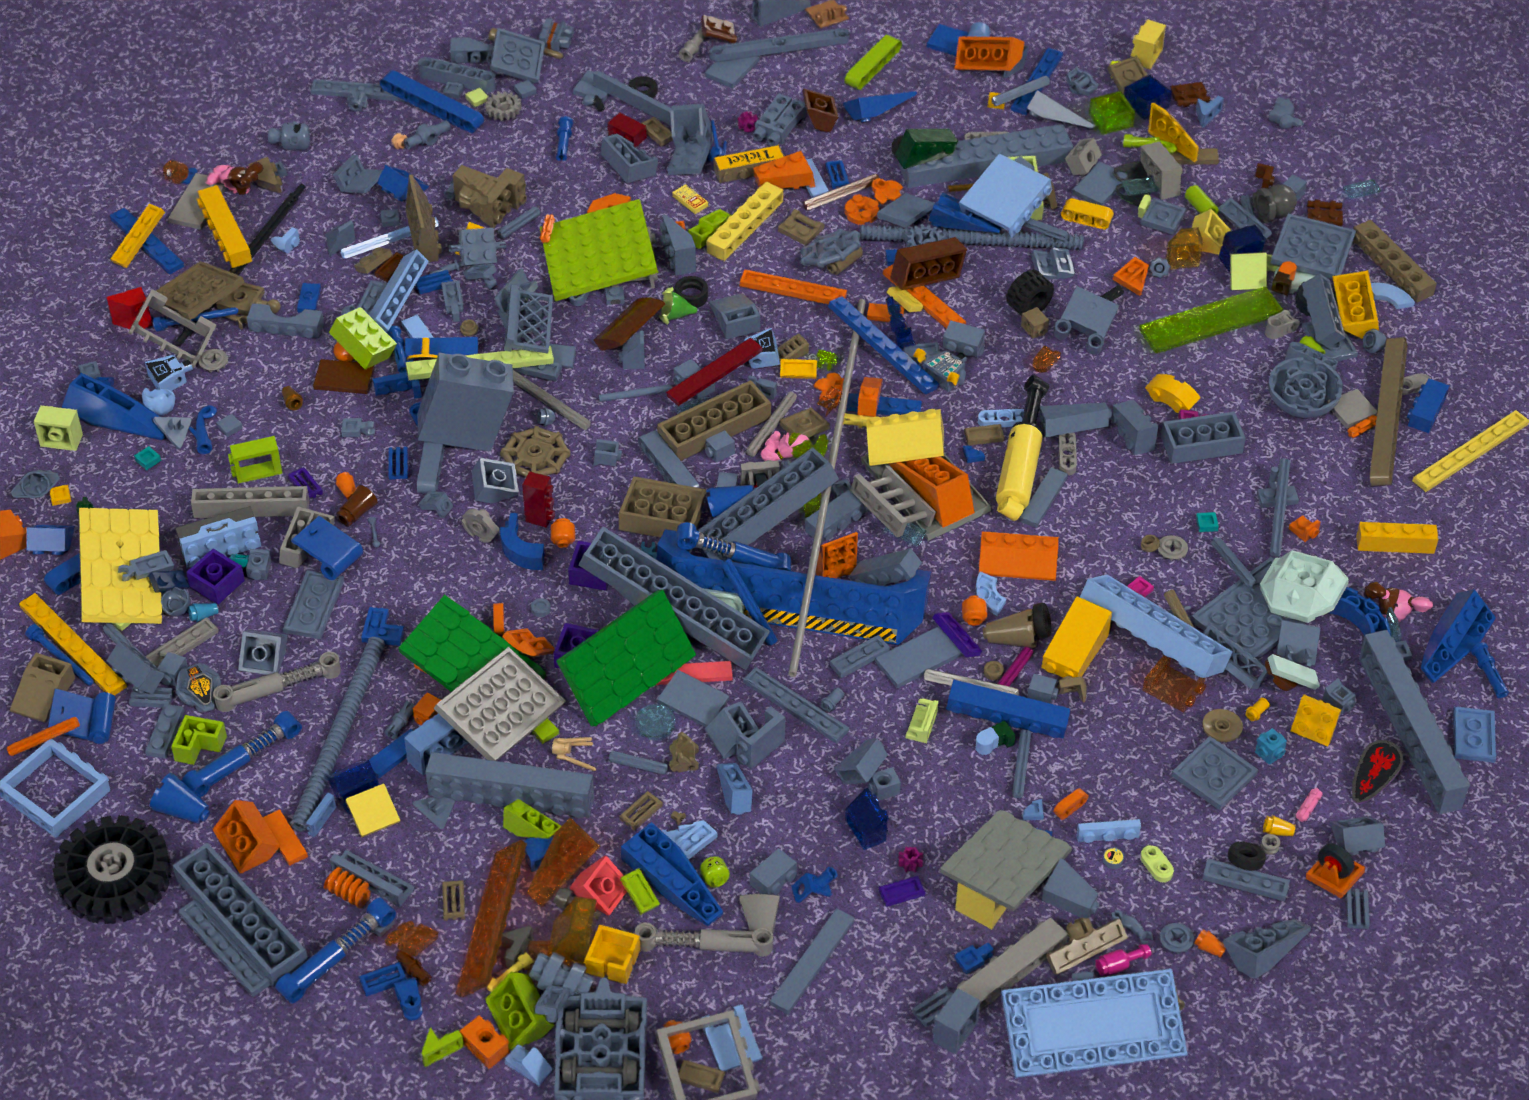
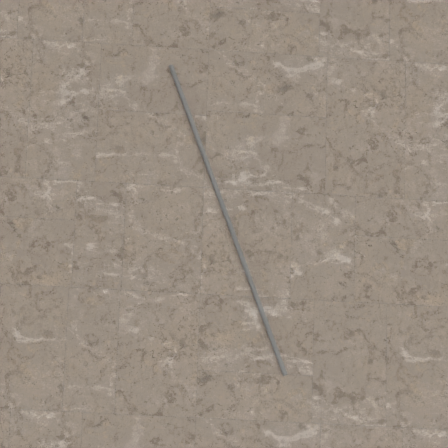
M860 299L858 302L857 310L861 314H864L866 303L864 299ZM854 330L829 456V462L834 470L859 341V335ZM831 486L822 493L788 673L790 677L797 675Z

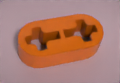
M493 603L494 633L498 636H503L504 604Z
M1081 788L1076 789L1056 805L1053 811L1054 814L1061 820H1064L1086 803L1088 794Z

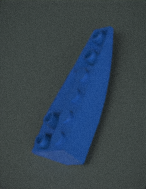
M80 373L70 383L62 408L77 410L80 420L91 425L158 440L165 438L166 435L153 422L154 417L160 416L128 395L83 373Z
M1475 589L1459 592L1455 595L1430 637L1423 656L1421 669L1431 683L1436 682L1471 652V648L1482 641L1496 619Z
M652 822L621 846V860L633 870L639 868L646 881L676 907L706 926H709L723 915V910L682 849Z

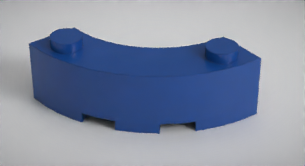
M1346 587L1334 610L1330 611V614L1341 616L1354 623L1361 630L1364 637L1365 634L1388 630L1391 636L1388 620L1379 611L1380 607L1370 598L1366 599L1359 595L1357 590Z

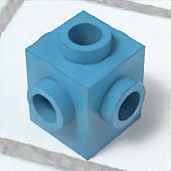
M1272 728L1258 736L1255 753L1270 765L1285 754L1287 740L1282 734L1277 733Z

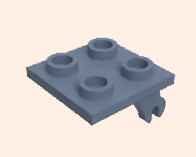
M1282 620L1276 654L1295 663L1315 666L1321 628Z

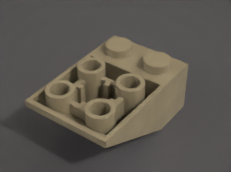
M35 653L25 668L10 707V712L46 723L50 716L55 688L67 691L75 680L71 663Z

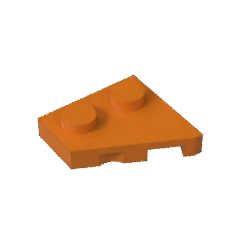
M1134 257L1113 275V280L1141 296L1149 265Z

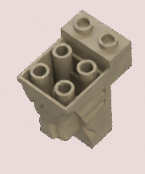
M461 165L453 174L455 200L459 202L461 208L469 209L475 215L480 216V219L489 225L490 228L494 229L497 224L502 222L506 213H509L512 208L518 210L527 200L524 174L506 168L498 178Z

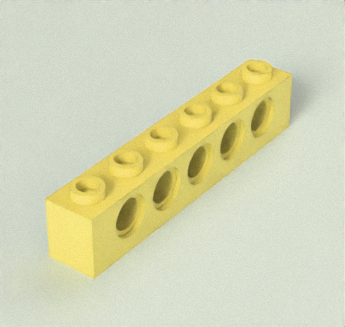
M768 182L759 187L722 226L718 227L712 236L708 237L706 241L707 253L725 261L783 203V189Z

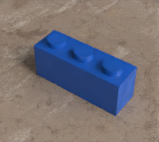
M1428 378L1426 384L1421 385L1419 390L1420 396L1415 397L1414 409L1410 408L1408 412V426L1429 433L1447 397L1450 385Z

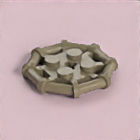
M535 426V428L521 432H513L505 447L500 450V455L504 458L505 462L515 464L516 474L527 477L530 470L521 468L523 465L531 468L532 471L530 472L547 476L560 473V469L565 460L570 457L571 451L567 448L562 438L563 435L560 432L555 433ZM556 443L559 448H554L552 444ZM511 456H516L517 460L513 462ZM554 456H559L556 462L552 460Z

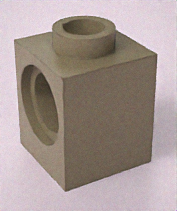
M1036 307L1022 313L1021 326L1034 339L1048 332L1049 319Z

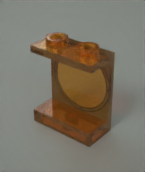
M1163 655L1145 677L1142 691L1184 713L1188 707L1191 708L1194 705L1196 696L1204 692L1206 684H1204L1205 678L1199 677L1195 681L1170 667L1171 658Z

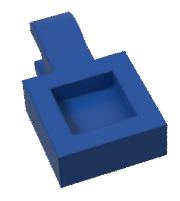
M989 943L982 945L978 949L971 945L956 953L955 960L967 975L983 966L984 960L993 956L991 952L993 948Z

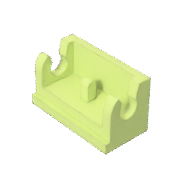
M919 699L918 703L926 706L916 705L906 733L907 739L923 743L928 742L938 713L939 701Z

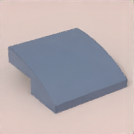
M1052 247L1050 252L1033 250L1031 257L1034 268L1048 280L1069 278L1075 275L1068 249Z

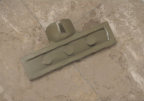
M1078 918L1074 920L1075 924L1070 922L1066 926L1070 937L1069 942L1046 954L1053 973L1058 975L1122 942L1128 937L1121 920L1118 918L1097 929L1093 928L1089 918Z

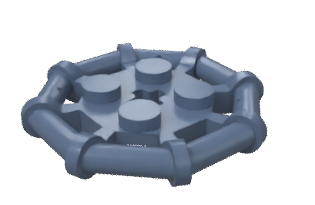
M837 229L833 233L816 236L813 242L801 249V263L804 266L813 265L823 268L827 264L844 261L849 254L861 247L859 242L860 233L856 230L844 231L843 229Z

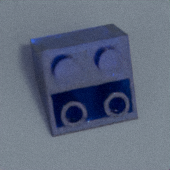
M367 759L356 761L326 776L333 793L348 815L351 812L345 801L346 798L380 785L371 763Z
M866 788L845 808V821L863 850L886 842V833H888L887 821H889L888 814L885 809H881L877 796L872 794L869 788Z

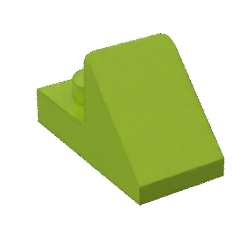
M432 1028L429 1029L421 1053L425 1067L464 1047L463 1037L459 1030L447 1033L441 1039H438Z

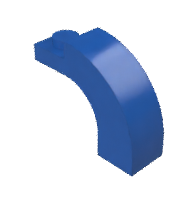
M510 513L509 521L506 520L505 527H500L501 546L504 554L512 563L522 568L543 570L545 558L544 544L528 543L521 540L517 536L519 527L518 513Z

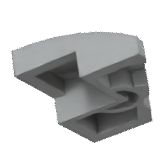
M767 894L740 896L739 901L742 905L749 931H755L758 928L764 927L773 933L780 896Z

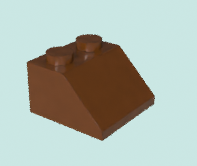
M803 88L802 93L806 110L815 129L830 133L839 118L834 97Z

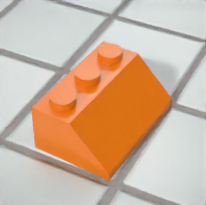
M234 800L212 829L239 873L246 872L270 860L281 846L255 804L249 801Z

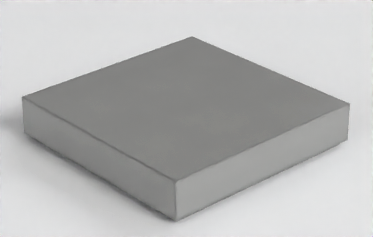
M1358 389L1342 394L1338 404L1331 410L1346 429L1372 415L1377 416V410Z

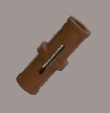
M401 949L396 954V959L405 967V971L415 977L421 986H425L431 981L430 978L432 976L407 949Z

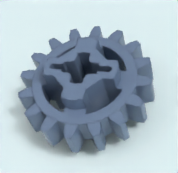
M921 224V228L914 226V231L910 230L909 235H907V247L944 240L945 236L942 235L941 230L936 231V226L930 228V224L927 227Z

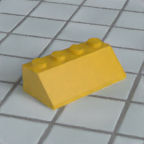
M1362 271L1332 276L1343 329L1361 339L1370 329H1377L1379 331L1369 272Z

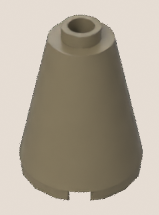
M1027 609L986 623V627H983L984 639H987L988 643L1036 648L1037 641H1034V636L1037 633L1033 622V609Z

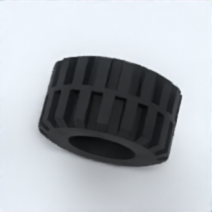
M1035 269L1028 270L1012 282L1006 294V301L1020 316H1022V313L1036 307L1042 312L1051 302V298L1054 295V285Z

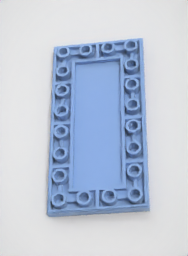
M1172 969L1001 991L1015 1078L1188 1055Z

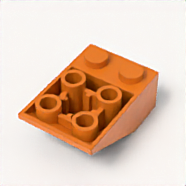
M855 532L821 545L815 574L835 579L844 575H850L857 566L858 533Z

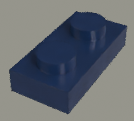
M183 570L151 572L148 575L155 593L166 592L174 587L186 590L190 587Z

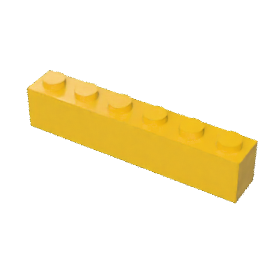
M218 185L197 191L199 196L196 199L200 209L203 208V217L208 219V227L210 230L213 229V237L215 241L218 240L217 243L220 251H224L225 261L229 262L232 268L252 262L250 249Z

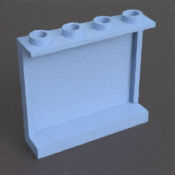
M999 154L960 200L961 213L968 215L969 212H972L1008 230L1010 238H1013L1021 230L1022 225L1031 218L1035 209L1041 206L1044 198L1050 195L1052 191L1051 180Z

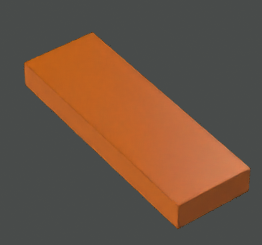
M280 809L263 817L281 845L278 849L289 866L308 857L305 848Z

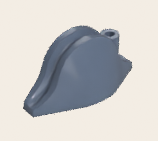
M51 470L29 471L11 490V494L15 498L42 497L51 490L60 480L58 473Z

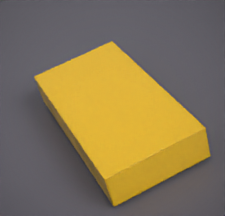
M781 359L780 378L816 379L817 360Z

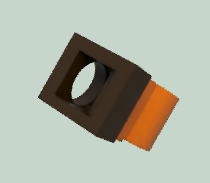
M1290 261L1282 263L1273 279L1271 291L1286 296L1289 295L1297 269L1295 263Z

